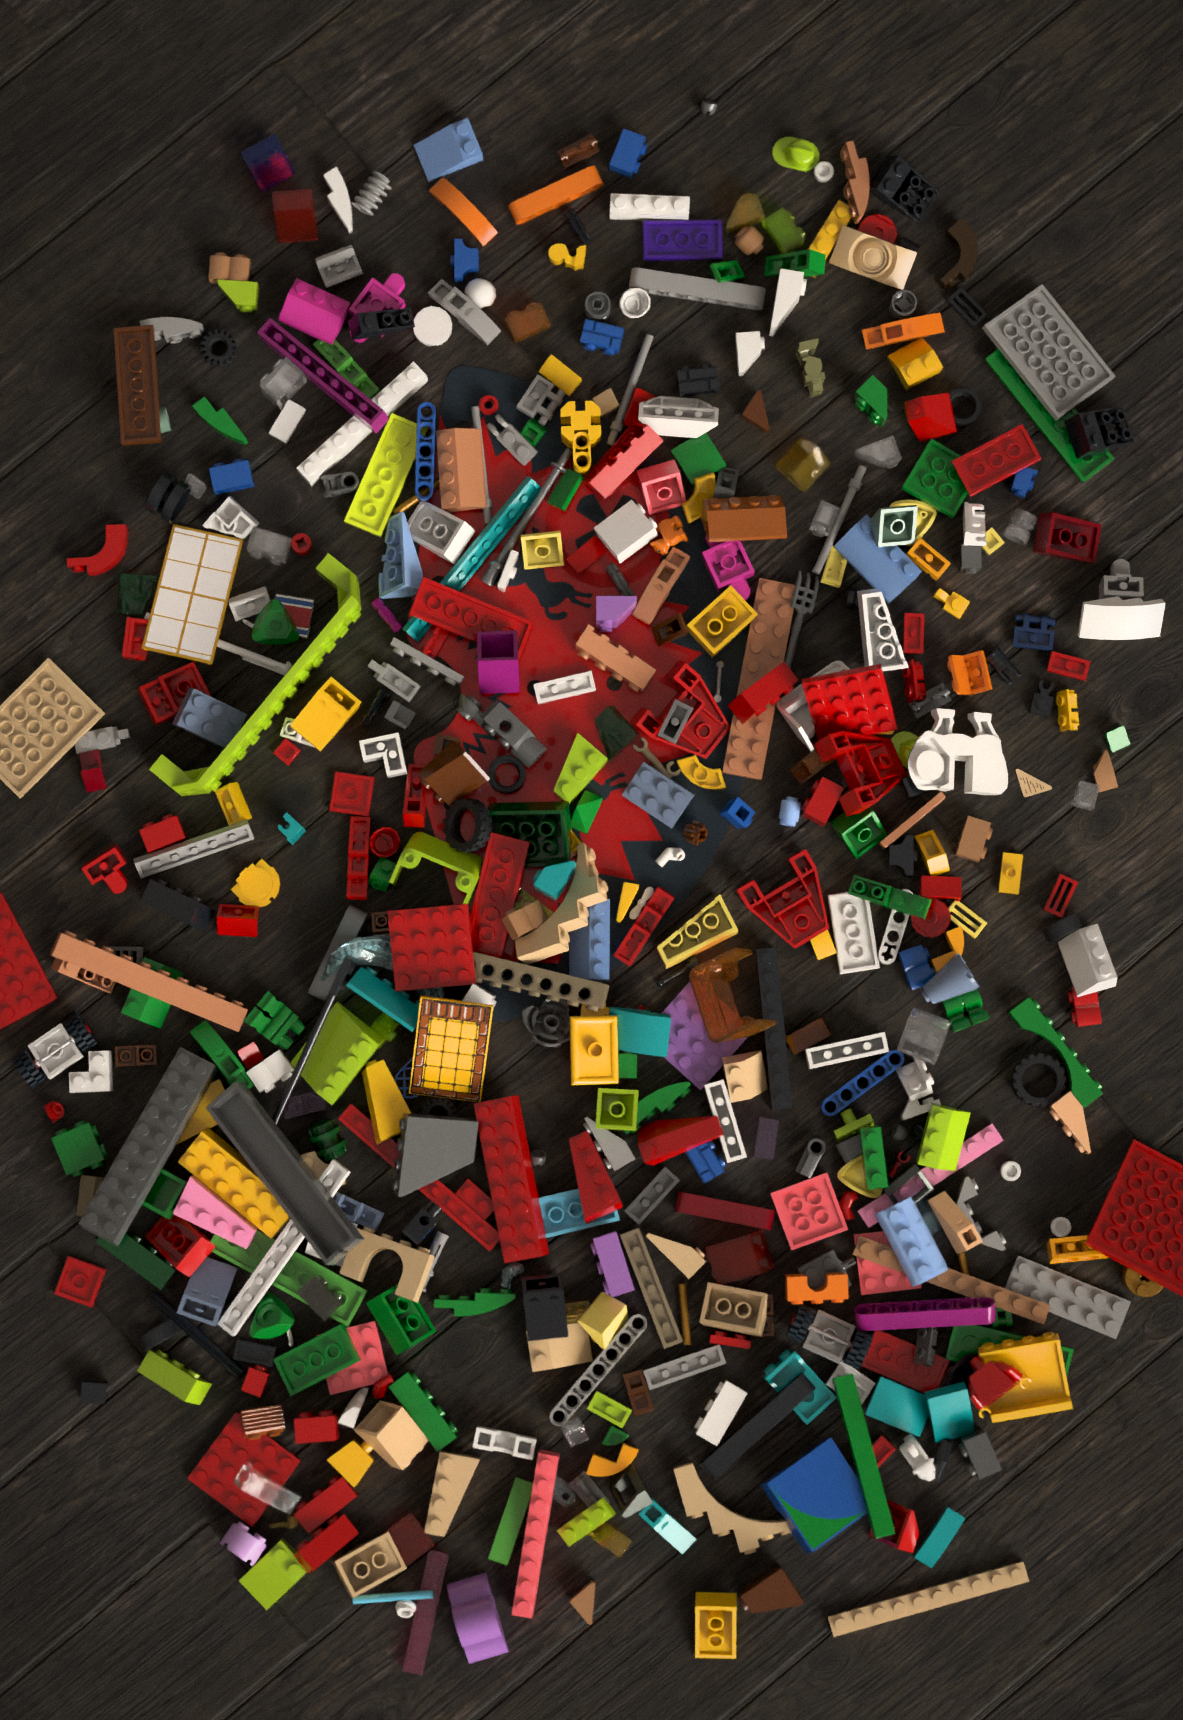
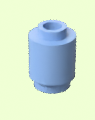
M786 797V800L781 801L778 818L781 825L795 827L796 822L799 820L801 808L798 798Z

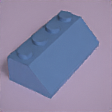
M866 514L840 539L834 548L874 589L877 588L882 592L884 600L889 604L922 571L897 545L876 546L870 523L871 518Z
M610 899L587 907L589 912L587 926L570 931V976L587 980H609Z

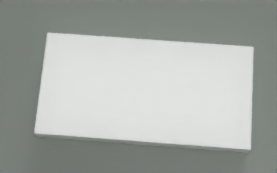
M848 892L827 895L839 973L846 974L879 969L869 902L849 895Z

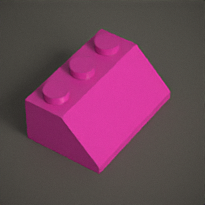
M296 278L286 297L278 321L332 345L349 315L350 302Z

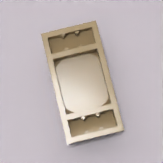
M843 225L829 263L903 290L917 252Z

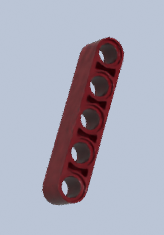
M679 1191L674 1209L675 1212L767 1230L772 1229L775 1210Z

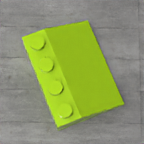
M336 1002L325 1020L301 1076L318 1095L333 1105L378 1049L384 1038L339 1002ZM306 1043L297 1053L294 1059L291 1061V1065L294 1068L296 1067V1064L301 1056V1053Z

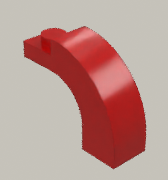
M126 524L106 525V541L102 550L92 557L67 558V567L72 569L73 572H84V569H87L89 576L100 575L114 568L122 559L127 549L128 527Z

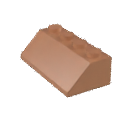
M451 428L436 430L441 508L449 513L487 508L481 429Z

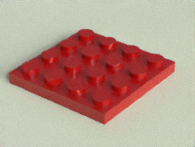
M881 664L802 679V686L818 741L828 734L840 731L873 735L898 730Z
M468 903L387 911L396 991L476 984Z
M236 1412L187 1479L253 1527L301 1462V1459L267 1434L261 1435V1438L256 1440H249V1437L243 1438L239 1413Z

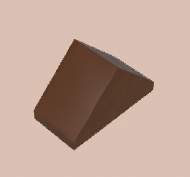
M759 390L744 410L741 419L760 431L768 433L770 427L762 393Z
M681 613L652 627L658 646L688 634Z

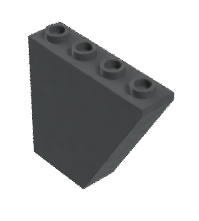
M403 1113V1118L399 1121L401 1137L397 1140V1151H399V1154L394 1163V1169L397 1172L396 1178H393L392 1190L398 1197H403L473 1163L478 1121L473 1118Z

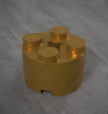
M1126 1266L1123 1267L1122 1282L1125 1288L1132 1294L1141 1297H1151L1163 1288L1162 1285L1147 1277L1146 1280H1140L1141 1274Z

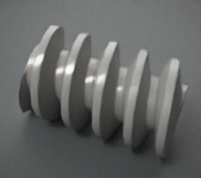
M375 170L372 172L373 177L368 178L369 183L363 185L365 190L361 189L359 191L360 196H355L354 200L356 203L352 202V205L359 211L371 216L374 214L370 209H378L375 202H383L379 196H387L384 189L391 190L388 184L390 182L389 179Z

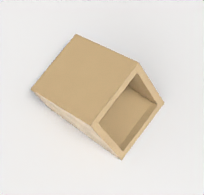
M381 1400L354 1429L390 1466L401 1470L411 1463L415 1455L429 1441L403 1407Z

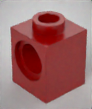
M255 1364V1367L250 1366L241 1390L261 1397L270 1372L266 1371V1367Z

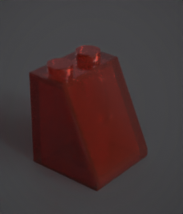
M312 189L272 192L273 211L279 243L318 240L316 202Z
M763 1229L706 1247V1258L711 1263L712 1277L720 1285L755 1276L775 1268Z

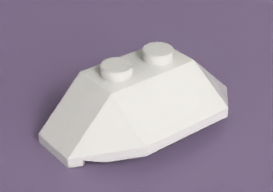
M658 396L639 403L638 420L643 424H647L661 436L698 438L718 425L719 408L713 407L701 399Z

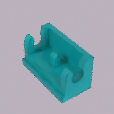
M286 813L283 817L289 825H286V829L278 824V829L287 837L286 840L294 845L306 830Z

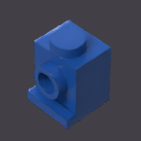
M1026 467L1015 473L1010 491L1014 492L1015 496L1025 498L1028 490L1031 491L1035 480L1031 478H1035L1038 470Z
M736 797L727 802L719 815L721 817L724 816L732 825L740 829L747 828L751 824L755 811L739 797Z

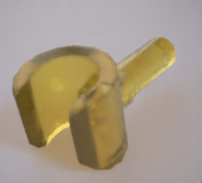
M287 1516V1522L270 1523V1529L279 1527L294 1528L298 1525V1520L295 1516Z

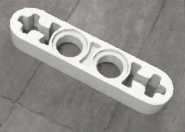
M903 889V890H902V891H906V892L912 893V892H911L910 890H908V889ZM891 910L878 952L879 961L885 965L895 961L909 915L904 914L905 919L902 923L895 922L893 915L898 912L895 910ZM890 931L898 933L899 939L896 942L888 940L887 934ZM884 943L896 946V949L891 948L890 955L893 958H889L887 961L882 956V952L885 953L888 946H884Z

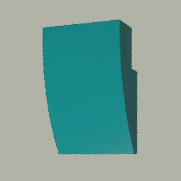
M610 1007L609 1015H617L618 1050L667 1057L671 1014L653 1013L650 1010Z
M879 1376L864 1412L865 1415L919 1437L929 1416L926 1396L882 1376Z
M964 1382L925 1392L935 1443H939L943 1439L951 1440L975 1432L969 1395Z

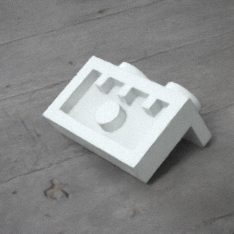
M917 1054L913 1055V1063L896 1069L910 1102L933 1093L931 1087L934 1084L930 1072L926 1074L927 1067L923 1059L919 1060Z

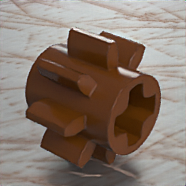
M692 820V824H686L683 828V836L686 838L685 842L698 846L699 842H704L708 835L707 829L704 828L705 824L696 820Z

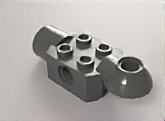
M462 693L460 694L458 699L459 707L456 710L467 721L473 719L479 726L485 724V730L491 736L496 734L500 738L499 743L506 750L511 748L510 752L527 768H530L546 751L547 747L498 700L493 702L482 713L480 710L483 706L470 694L467 697ZM506 724L511 728L509 731L503 732L500 730L501 726Z

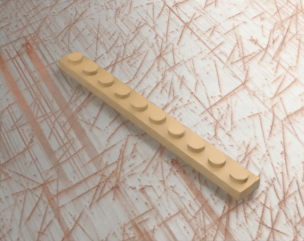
M1020 1561L829 1615L828 1620L833 1637L1026 1583L1029 1582L1024 1562Z

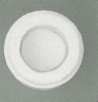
M826 161L819 162L814 168L816 180L824 183L832 179L834 173L833 166Z
M1006 1161L1000 1168V1174L1005 1180L1014 1181L1019 1178L1021 1168L1014 1161Z
M1056 1217L1050 1224V1230L1057 1237H1065L1071 1231V1224L1064 1217Z

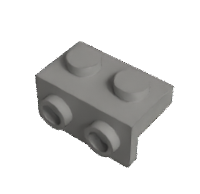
M352 245L315 259L326 288L363 274Z

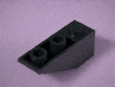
M411 308L357 313L348 320L352 340L377 337L415 327Z

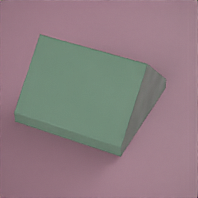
M918 506L879 508L870 519L876 546L886 547L915 544Z

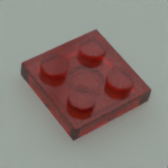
M412 1511L380 1534L389 1532L406 1566L435 1546L430 1536L424 1533L425 1529Z

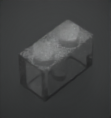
M821 500L810 526V530H813L812 533L819 537L824 535L828 537L840 508Z
M254 526L246 549L250 552V556L261 559V557L269 559L270 563L280 565V563L286 564L292 547V538Z

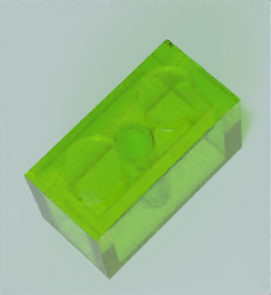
M783 207L765 218L762 225L780 252L785 254L791 253L804 245L805 234L800 227L797 228L793 221L795 220L790 211L786 212Z

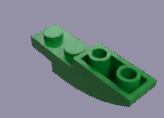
M857 875L853 876L848 894L922 919L926 918L932 901L928 898Z
M206 1020L189 1031L211 1063L215 1064L230 1086L235 1081L245 1083L248 1089L254 1086V1083L245 1072V1068Z
M689 1082L669 1085L638 1102L636 1131L641 1127L639 1123L644 1118L648 1121L656 1113L654 1111L655 1107L661 1112L666 1110L668 1113L676 1105L675 1099L679 1096L683 1098L691 1091L688 1088L691 1084ZM623 1130L626 1134H628L629 1132H631L632 1134H634V1133L636 1132V1131Z
M480 1288L479 1292H475V1300H471V1296H459V1299H451V1295H439V1299H434V1308H454V1316L478 1315L506 1305L516 1298V1293H512V1289H500V1293H494L490 1288Z

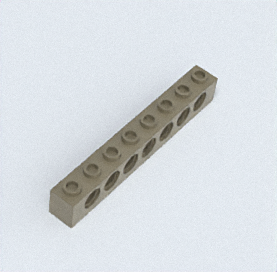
M473 952L477 983H482L485 980L490 982V986L498 988L506 985L509 986L510 991L520 993L522 989L529 991L528 995L539 998L540 994L547 995V1000L559 1002L560 999L567 1000L568 1005L578 1007L579 1004L587 1005L586 1009L598 1012V1008L604 1009L610 987L607 984ZM492 965L493 973L490 976H486L485 968ZM507 970H511L513 977L506 981L504 973ZM526 975H531L532 982L529 985L523 984V978ZM549 979L551 987L548 990H544L542 983ZM565 984H569L571 987V991L567 995H563L561 992ZM589 989L590 997L583 1000L581 998L582 990Z

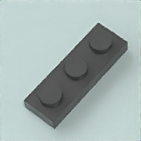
M664 1167L624 1211L636 1223L640 1224L680 1180L669 1169Z

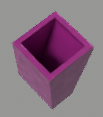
M517 630L477 632L480 694L520 692Z

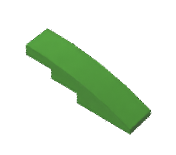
M319 339L313 344L337 373L370 400L380 392V389L369 379L366 373L336 340L332 345Z
M515 1478L488 1557L489 1560L508 1565L532 1494L533 1483Z

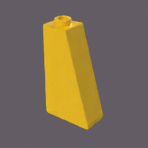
M375 1059L367 1063L366 1068L362 1071L377 1145L400 1134L399 1121L403 1118V1113L411 1114L384 1059L379 1062Z

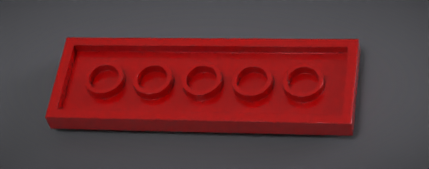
M425 577L421 579L408 613L410 616L476 643L477 632L517 630L518 659H520L533 622Z
M495 832L490 833L470 915L473 952L500 959L503 957L508 931L501 919L506 917L505 912L515 907L530 846L529 841Z

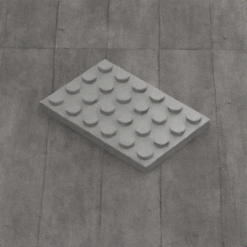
M1043 284L982 328L1055 421L1116 377Z

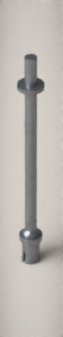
M566 448L557 463H550L553 470L498 558L490 561V567L481 579L486 585L492 587L499 573L503 572L504 561L559 473L567 472L563 467L573 453L570 449Z

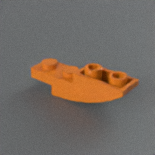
M941 313L898 320L862 330L866 350L945 332Z

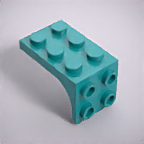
M786 1349L779 1356L780 1361L775 1365L771 1363L764 1369L765 1374L763 1377L778 1393L798 1374L803 1372L816 1389L793 1410L808 1425L837 1397L793 1349L790 1351Z

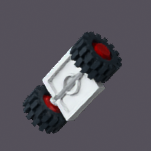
M79 1014L64 1023L65 1027L60 1023L29 1044L28 1047L34 1057L25 1049L12 1058L15 1067L30 1087L34 1088L46 1079L45 1074L51 1080L84 1056L79 1048L85 1053L98 1044L93 1032Z

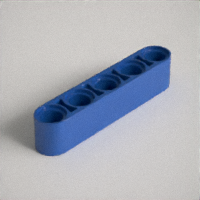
M429 402L420 404L416 417L414 494L416 499L421 502L428 501L431 498L434 483L436 410L434 405ZM421 409H430L431 416L424 417L421 414ZM428 428L431 431V435L424 437L421 435L420 430ZM423 447L428 448L430 455L424 457L420 454L419 450ZM426 467L429 469L430 474L424 477L420 475L419 469ZM426 487L429 490V495L421 496L418 489Z
M898 1050L887 1052L825 1098L820 1105L822 1113L827 1116H833L899 1068L904 1062L903 1053ZM892 1053L897 1054L900 1058L899 1063L896 1065L891 1064L889 1061ZM876 1065L883 1068L884 1072L880 1077L875 1076L873 1073V1068ZM860 1077L867 1080V1086L864 1089L857 1086V1080ZM844 1089L851 1092V1098L848 1101L841 1098V1092ZM828 1101L835 1104V1110L832 1113L825 1110L824 1106Z

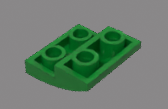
M707 433L698 438H691L671 450L673 457L692 486L695 485L694 478L711 472L716 473L726 467L723 458Z

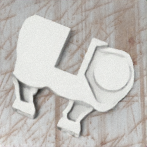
M940 708L931 710V715L935 720L933 727L930 731H925L917 739L907 760L909 776L917 789L944 792L953 790L955 761L965 762L964 793L979 795L1002 794L1008 786V772L1002 753L1001 740L991 724L992 714L981 712L968 714V720L972 723L976 732V736L971 738L964 734L952 733L955 710Z

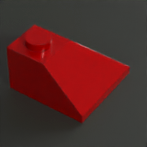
M949 393L922 396L904 402L908 423L920 442L957 432Z
M887 1500L895 1534L876 1540L896 1549L913 1553L919 1536L914 1511ZM871 1528L868 1536L874 1538Z

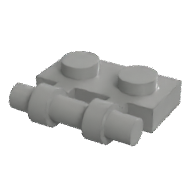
M537 374L517 404L516 409L532 419L539 413L541 418L538 423L545 426L547 421H550L554 416L553 412L557 406L562 404V399L566 393L559 389L557 394L552 393L554 384ZM546 398L551 401L547 409L542 407Z

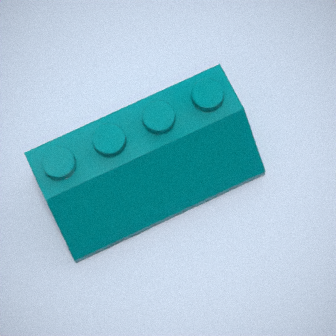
M565 862L544 867L543 871L538 870L533 878L535 891L556 903L576 871V862Z
M368 966L366 969L361 967L346 986L415 1033L420 1002L416 1001L414 1004L408 1000L410 995L404 991H395L392 988L394 984L385 978L381 981L375 977L377 972Z

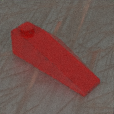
M717 1116L656 1120L638 1129V1147L644 1163L654 1166L721 1137L724 1133Z

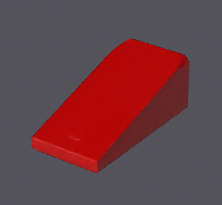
M595 535L566 559V563L580 576L605 554L608 549Z

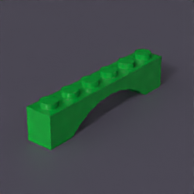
M1029 997L1024 999L1011 1009L1008 1014L1020 1029L1028 1030L1041 1036L1057 1050L1068 1073L1069 1091L1085 1108L1103 1094L1101 1084L1096 1079L1092 1080L1088 1074L1090 1072L1088 1067L1084 1063H1079L1076 1059L1078 1055L1071 1046L1068 1048L1063 1042L1065 1041L1064 1036L1060 1031L1055 1032L1051 1026L1053 1022L1046 1014L1042 1015L1039 1011L1041 1007L1034 998L1031 1000Z

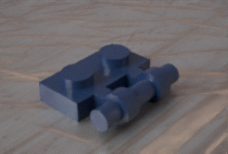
M1026 612L1023 614L1016 613L1015 621L1022 622V627H1014L1012 647L1052 651L1055 631L1047 630V625L1055 626L1056 618L1043 614L1041 616H1034ZM1029 623L1040 624V629L1029 628Z

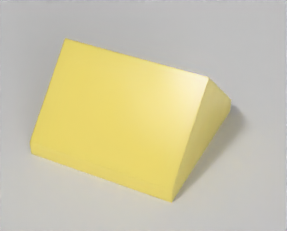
M561 531L521 535L525 570L564 565Z
M601 1292L578 1319V1322L604 1350L629 1320L627 1307L624 1303Z

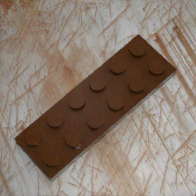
M154 325L114 328L121 445L161 443Z

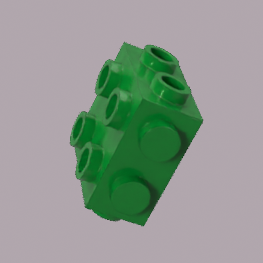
M85 1120L74 1124L75 1128L67 1131L65 1128L55 1132L56 1136L51 1138L66 1175H72L73 1178L84 1174V1169L91 1167L93 1170L102 1166V1161L107 1160L105 1155L108 1153L105 1145L99 1142L98 1136H100L97 1126L92 1125V1122L86 1123Z

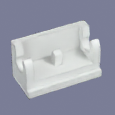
M964 502V545L986 546L985 512H975L977 509L984 510V505L968 504V502Z

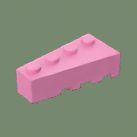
M194 1175L189 1178L173 1212L174 1215L245 1249L250 1246L258 1229Z

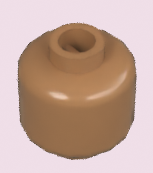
M743 226L734 236L736 238L735 245L746 255L752 253L756 255L764 247L762 245L763 235L753 226Z

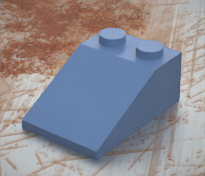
M468 118L448 125L414 145L428 182L483 161L482 151Z

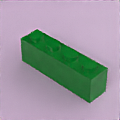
M408 1371L392 1383L389 1388L435 1450L439 1452L457 1438L456 1432L458 1429L452 1421L448 1423L443 1417L446 1413L441 1406H435L431 1401L433 1396L427 1388L423 1390L419 1385L421 1380L415 1372L411 1374Z

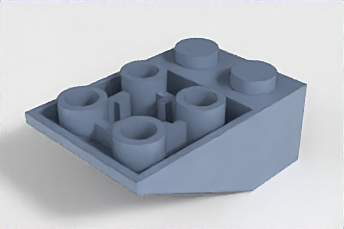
M206 1257L191 1275L177 1313L212 1326H217L238 1268Z

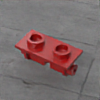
M432 625L417 650L435 659L450 632Z
M914 659L907 662L909 668L902 670V675L905 678V696L907 697L908 704L917 699V702H922L926 697L925 683H918V680H924L923 665L918 661L914 662Z

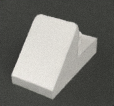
M933 1097L922 1100V1105H920L918 1099L911 1102L908 1099L901 1114V1119L906 1120L928 1112L931 1102L941 1105L940 1100H934Z

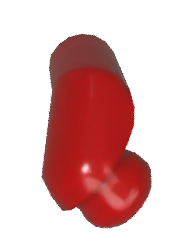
M853 1190L845 1192L839 1202L845 1221L854 1218L850 1207L857 1200L858 1196Z

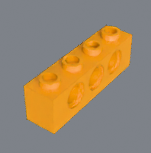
M1088 1235L1049 1239L1047 1243L1049 1264L1106 1259L1109 1257L1084 1244Z

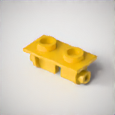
M1069 689L1057 692L1056 704L1058 706L1060 731L1078 730V712H1071V708H1078L1077 694L1074 693V690Z

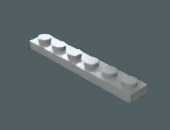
M244 820L134 858V864L140 878H144L253 840L254 835L248 820Z

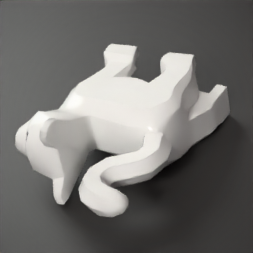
M911 1433L903 1438L904 1443L900 1446L899 1450L911 1465L913 1475L916 1474L923 1480H933L935 1478L934 1459H929L918 1441Z

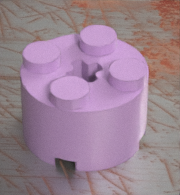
M240 1521L237 1524L233 1523L220 1544L223 1546L227 1543L229 1551L245 1562L250 1559L251 1562L249 1564L254 1566L267 1547L264 1544L266 1539L257 1533L254 1536L248 1533L249 1528Z

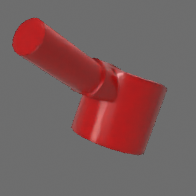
M903 1151L898 1153L896 1156L897 1162L888 1176L892 1178L898 1168L909 1161L910 1155L903 1161L900 1158Z

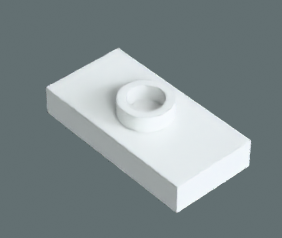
M512 550L509 553L497 584V588L500 591L505 592L510 578L514 579L517 571L515 564L519 556L517 551Z

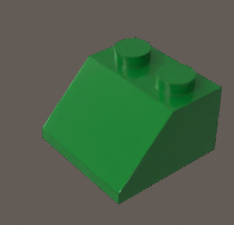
M871 807L851 816H846L845 812H843L830 822L836 834L855 859H858L888 836Z

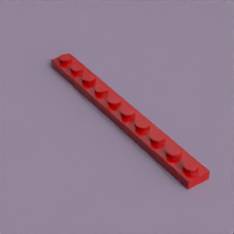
M350 1104L338 1120L394 1168L395 1159L398 1158L399 1154L397 1143L390 1138L377 1145L372 1121L353 1104ZM436 1180L419 1188L425 1196L437 1204L489 1252L500 1240L498 1231L441 1181Z

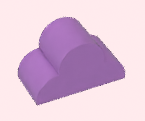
M486 1572L447 1584L455 1626L469 1664L509 1652Z

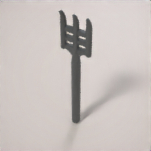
M800 570L798 571L790 604L791 608H795L797 615L784 661L790 669L803 615L806 612L812 614L819 588V577L816 576L813 590L809 589V573H807L805 586H800L802 579ZM799 590L803 591L802 596L798 595ZM808 593L812 594L811 599L807 598ZM797 599L801 600L800 605L796 604ZM806 602L810 603L809 607L805 606Z

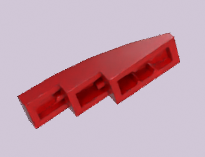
M350 817L347 899L367 900L371 817Z
M658 886L613 956L626 965L631 966L675 896Z

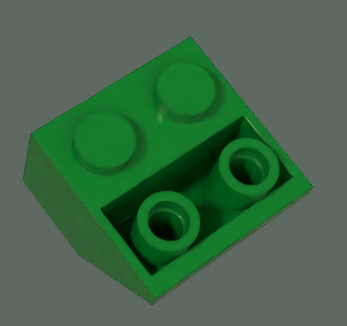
M872 375L856 391L853 401L859 411L862 412L864 410L869 415L868 419L875 426L878 424L882 427L887 418V388Z

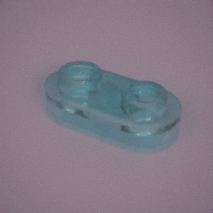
M556 1474L553 1499L562 1506H570L576 1499V1492ZM565 1492L570 1495V1498L567 1500L562 1498V1494Z

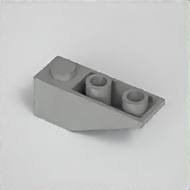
M588 1117L584 1118L586 1122L583 1125L589 1134L593 1133L596 1140L593 1143L599 1152L603 1150L606 1156L603 1160L608 1169L613 1168L616 1171L635 1160L624 1140L607 1129H596V1122Z

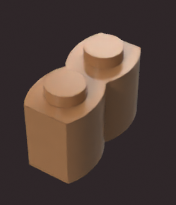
M225 253L210 255L209 282L217 284L218 279L249 281L250 259L242 254H236L235 257H227Z
M530 899L521 904V909L517 910L514 907L505 912L506 917L501 920L512 940L537 929L549 919L539 900L532 902Z

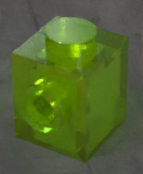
M384 1012L370 1027L384 1038V1041L378 1047L379 1049L387 1041L390 1043L397 1035L395 1030L399 1026L392 1017Z

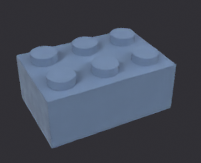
M189 688L172 724L225 749L240 731L247 714L194 688Z
M646 761L642 763L622 794L623 797L670 828L675 826L695 795Z

